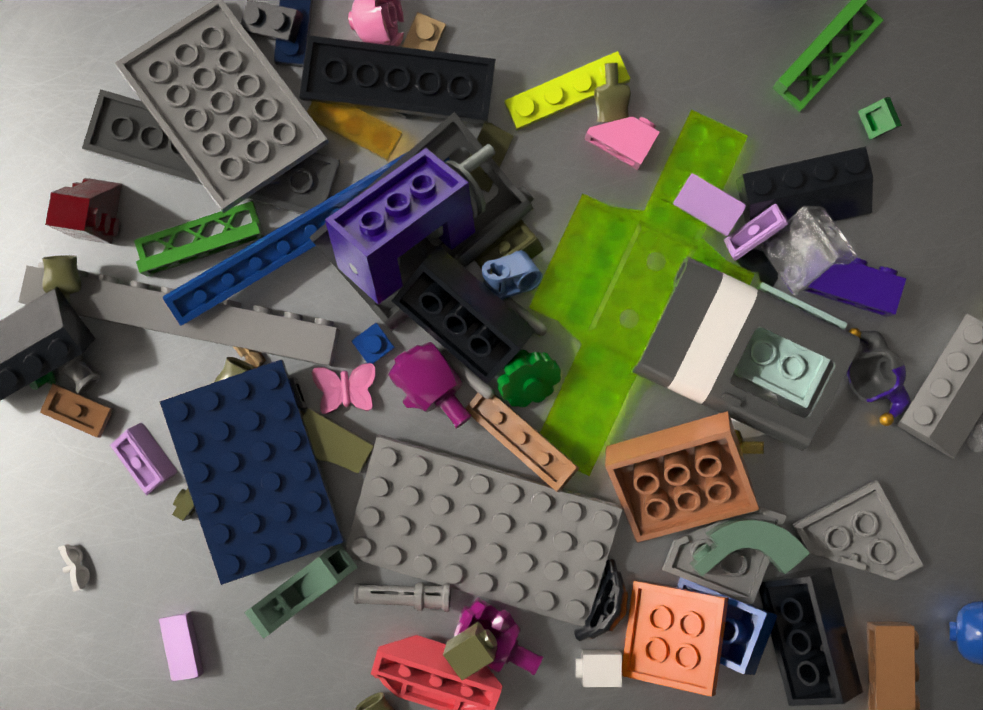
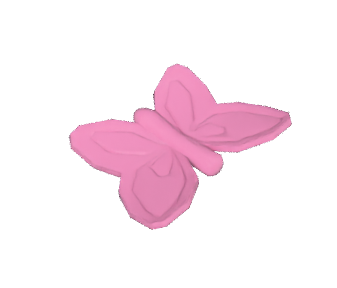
M361 364L352 370L349 380L347 371L340 373V380L336 372L328 368L317 367L312 370L313 381L317 388L323 392L320 403L322 414H329L337 410L342 403L345 407H348L350 402L356 408L365 411L372 409V397L368 388L373 384L376 375L374 364Z

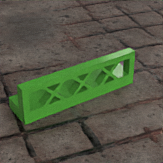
M851 0L772 87L797 111L800 112L884 20L866 4L868 0ZM858 11L872 22L867 30H853V16ZM847 24L848 31H841L843 27ZM848 36L849 49L847 52L833 53L832 39L834 37ZM854 36H860L854 43ZM827 46V53H821ZM833 58H840L833 66ZM814 59H827L828 72L826 75H812L811 62ZM806 69L807 76H800L801 73ZM807 81L808 94L802 101L788 90L793 82ZM812 81H819L813 88Z
M250 201L235 206L224 214L220 211L134 240L140 260L136 261L139 273L148 277L263 238L265 235L254 202ZM249 211L252 223L237 228L232 226L237 214ZM230 217L227 223L221 221L222 219ZM217 222L225 226L222 233L207 238L202 236L207 225ZM200 227L197 233L192 231V229ZM188 232L195 236L192 243L180 247L173 246L180 233ZM170 237L168 243L162 240ZM156 241L166 246L162 253L150 257L147 256L144 245Z

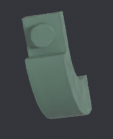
M740 518L723 522L707 531L705 534L713 544L708 546L706 543L698 548L692 555L694 560L689 564L703 577L731 552L742 548H754L764 553L777 570L786 575L810 553L794 535L782 527L759 519Z
M337 544L244 613L264 639L358 567L343 546Z

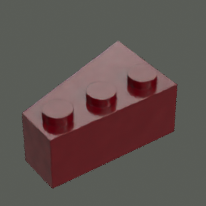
M84 178L82 183L75 182L72 183V187L65 186L51 192L45 225L75 239L112 244L113 237H116L119 231L117 212L122 183Z

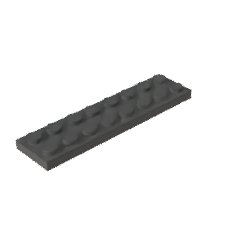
M100 89L82 145L83 150L202 185L142 101ZM314 153L246 199L302 215L330 198L340 160Z

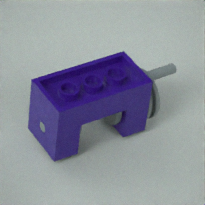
M487 144L461 164L450 160L444 163L425 148L326 218L325 222L338 268L379 305L403 287L399 269V257L427 236L440 239L452 250L475 233L474 219L485 211L486 202L480 187L470 172L494 156V148Z

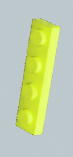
M614 52L504 100L516 131L594 98V90L606 84L605 63H618V83L626 84L630 82L631 78L619 52Z

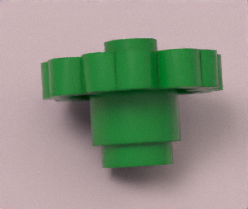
M521 349L505 366V374L497 379L498 391L502 398L508 400L512 407L519 406L523 408L527 407L532 401L535 403L542 402L554 392L553 386L561 381V369L557 362L550 358L548 353L537 351L529 353L527 350Z

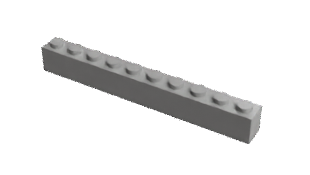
M39 262L38 267L26 265L19 303L27 305L46 293L42 285L44 277L43 262ZM78 270L82 287L79 292L70 295L71 306L79 316L227 346L251 349L257 352L333 367L340 330L333 327V321L315 318L314 323L302 321L303 315L284 312V316L281 317L271 315L272 309L254 305L253 311L241 309L242 303L224 300L222 305L217 304L180 326L163 300L164 295L175 289L161 287V291L157 292L149 290L150 285L146 283L131 281L130 286L118 284L119 278L100 274L98 280L88 278L89 272Z

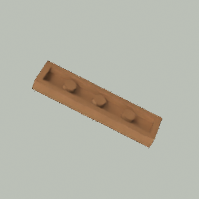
M477 393L465 408L480 425L556 492H560L579 470L580 467L496 394L491 399H485Z

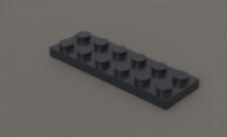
M308 35L299 98L304 101L446 119L455 112L462 121L488 124L496 59Z

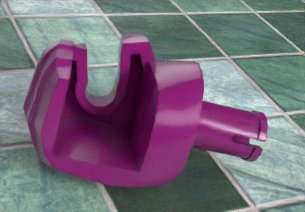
M432 342L420 346L416 345L394 359L395 365L388 375L394 385L406 393L402 402L407 408H418L429 412L441 407L456 429L472 417L455 396L463 385L460 377Z
M479 597L470 606H464L459 615L454 636L479 622L484 630L489 629L493 633L497 641L495 659L487 665L489 668L499 673L505 663L511 662L532 675L536 674L543 656H539L518 645L519 641L517 638L521 629L508 611L502 610L500 612Z

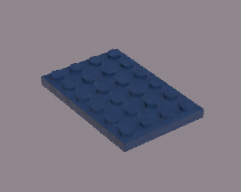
M282 359L160 401L221 585L345 542Z

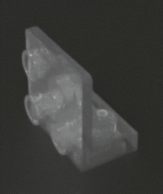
M804 206L788 220V225L761 244V249L793 295L801 293L832 265L850 264L858 257L823 207Z

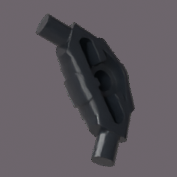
M609 559L606 562L604 568L606 576L601 580V586L596 594L591 613L585 620V625L574 631L578 641H583L589 637L594 639L608 631H613L627 613L628 592L626 591L621 572L617 570L614 559Z

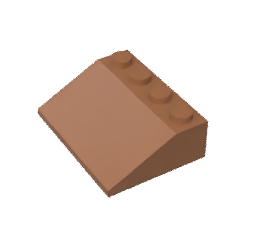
M728 411L606 446L605 467L637 543L759 510L739 440Z

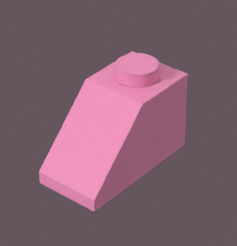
M632 116L589 127L584 140L638 170L660 132L655 129V124L643 117L637 119Z

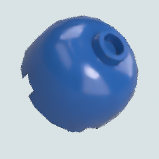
M973 601L964 605L958 611L956 622L950 621V641H956L958 652L964 659L978 665H983V601Z

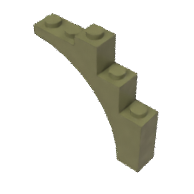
M308 408L306 412L301 411L317 460L335 463L357 474L361 473L372 455L374 444L312 408ZM182 489L173 502L176 509L172 515L185 521L192 517L196 509L189 489Z

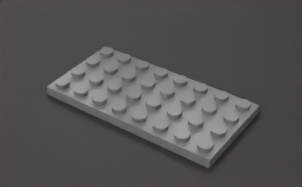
M378 434L345 551L355 560L443 586L445 583H450V588L583 627L585 620L591 613L623 508L620 505L566 489L556 492L548 484Z

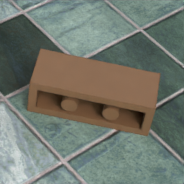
M867 622L868 710H920L919 697L915 695V682L919 681L920 675L919 666L915 662V650L919 647V635L915 630V626L907 622Z

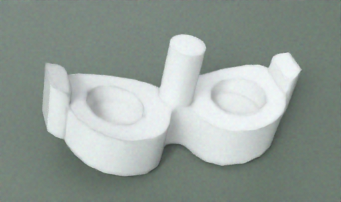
M70 544L58 547L64 561L68 565L63 568V572H70L73 592L85 588V584L89 581L90 573L86 567L80 565L83 559L82 551Z

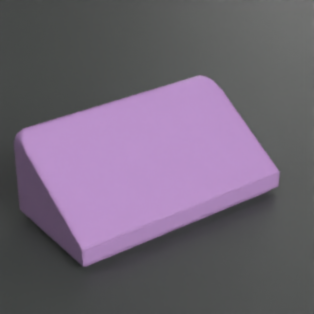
M693 173L688 177L673 202L674 206L725 236H728L746 208V205Z
M775 203L725 238L724 242L734 261L788 225V218Z
M142 423L127 429L110 444L146 495L153 492L177 473L176 468Z
M191 611L159 618L172 681L200 677L204 672Z

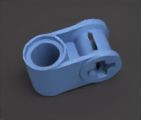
M522 250L498 259L489 260L482 266L483 284L501 300L523 292H529L539 286L543 279L542 272L530 256Z

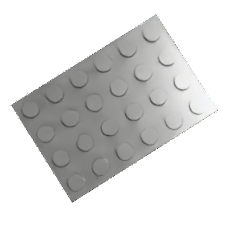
M223 0L211 1L115 62L120 73L223 214L328 144L325 135Z

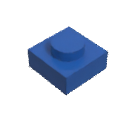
M374 323L351 341L365 361L375 364L395 349L377 323Z

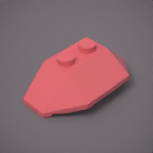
M419 635L378 647L371 675L379 678L383 685L397 697L437 710H495L503 686L487 666L461 680L443 656L446 644Z

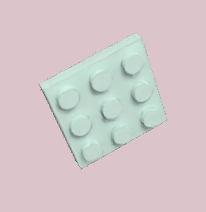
M763 282L757 288L845 330L848 324ZM760 327L754 331L733 374L806 409L830 359Z

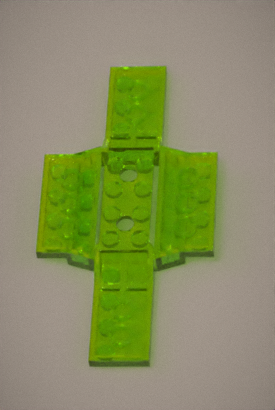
M692 109L644 211L611 207L582 193L529 306V309L557 321V324L580 344L539 433L580 467L579 472L590 476L628 392L637 377V374L633 373L632 370L639 362L671 295L676 273L683 260L693 251L691 258L748 285L751 284L755 273L724 259L702 238L707 225L673 205L691 173L723 191L748 135ZM639 224L641 230L615 283V286L607 300V303L600 315V318L595 328L589 330L591 323L598 311V308L605 296V293L620 264V261L635 232V229ZM654 252L660 253L665 259L664 267L658 271L650 269L647 265L648 255ZM633 310L637 314L638 323L635 327L626 328L621 324L620 315L623 311Z

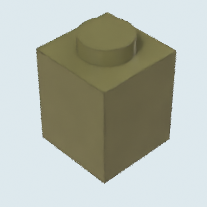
M477 622L447 641L443 656L459 678L464 680L494 661L497 641L489 629L484 630L482 625Z

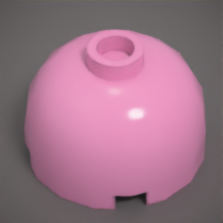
M400 0L354 1L352 11L349 12L348 16L349 25L352 30L356 31V34L363 42L399 46L401 44L404 32L398 33L397 21L404 23Z

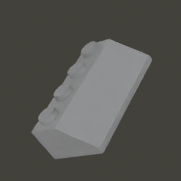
M966 314L897 425L899 428L953 459L983 412V322L969 314Z

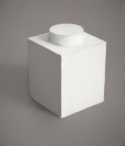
M619 649L581 650V658H575L576 678H581L583 687H622V654Z

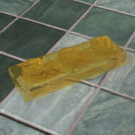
M312 102L307 110V113L318 125L387 162L403 135L399 130L356 107Z

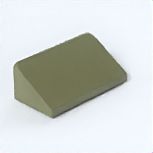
M488 122V124H483L477 140L483 147L490 144L494 148L495 155L492 156V159L501 167L514 136ZM478 166L470 174L480 189L489 193L493 181Z
M521 219L479 255L475 262L482 270L485 262L520 250L525 251L533 259L543 251V247L539 239Z

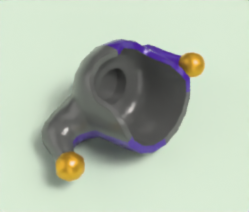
M851 328L849 333L858 336L861 341L865 342L867 351L861 353L856 362L851 363L847 371L849 384L857 397L864 402H874L885 398L889 400L890 409L888 413L882 414L879 418L882 425L889 426L894 422V418L904 412L911 404L908 392L903 385L906 380L905 364L896 353L889 349L886 340L880 332L860 331L858 328Z

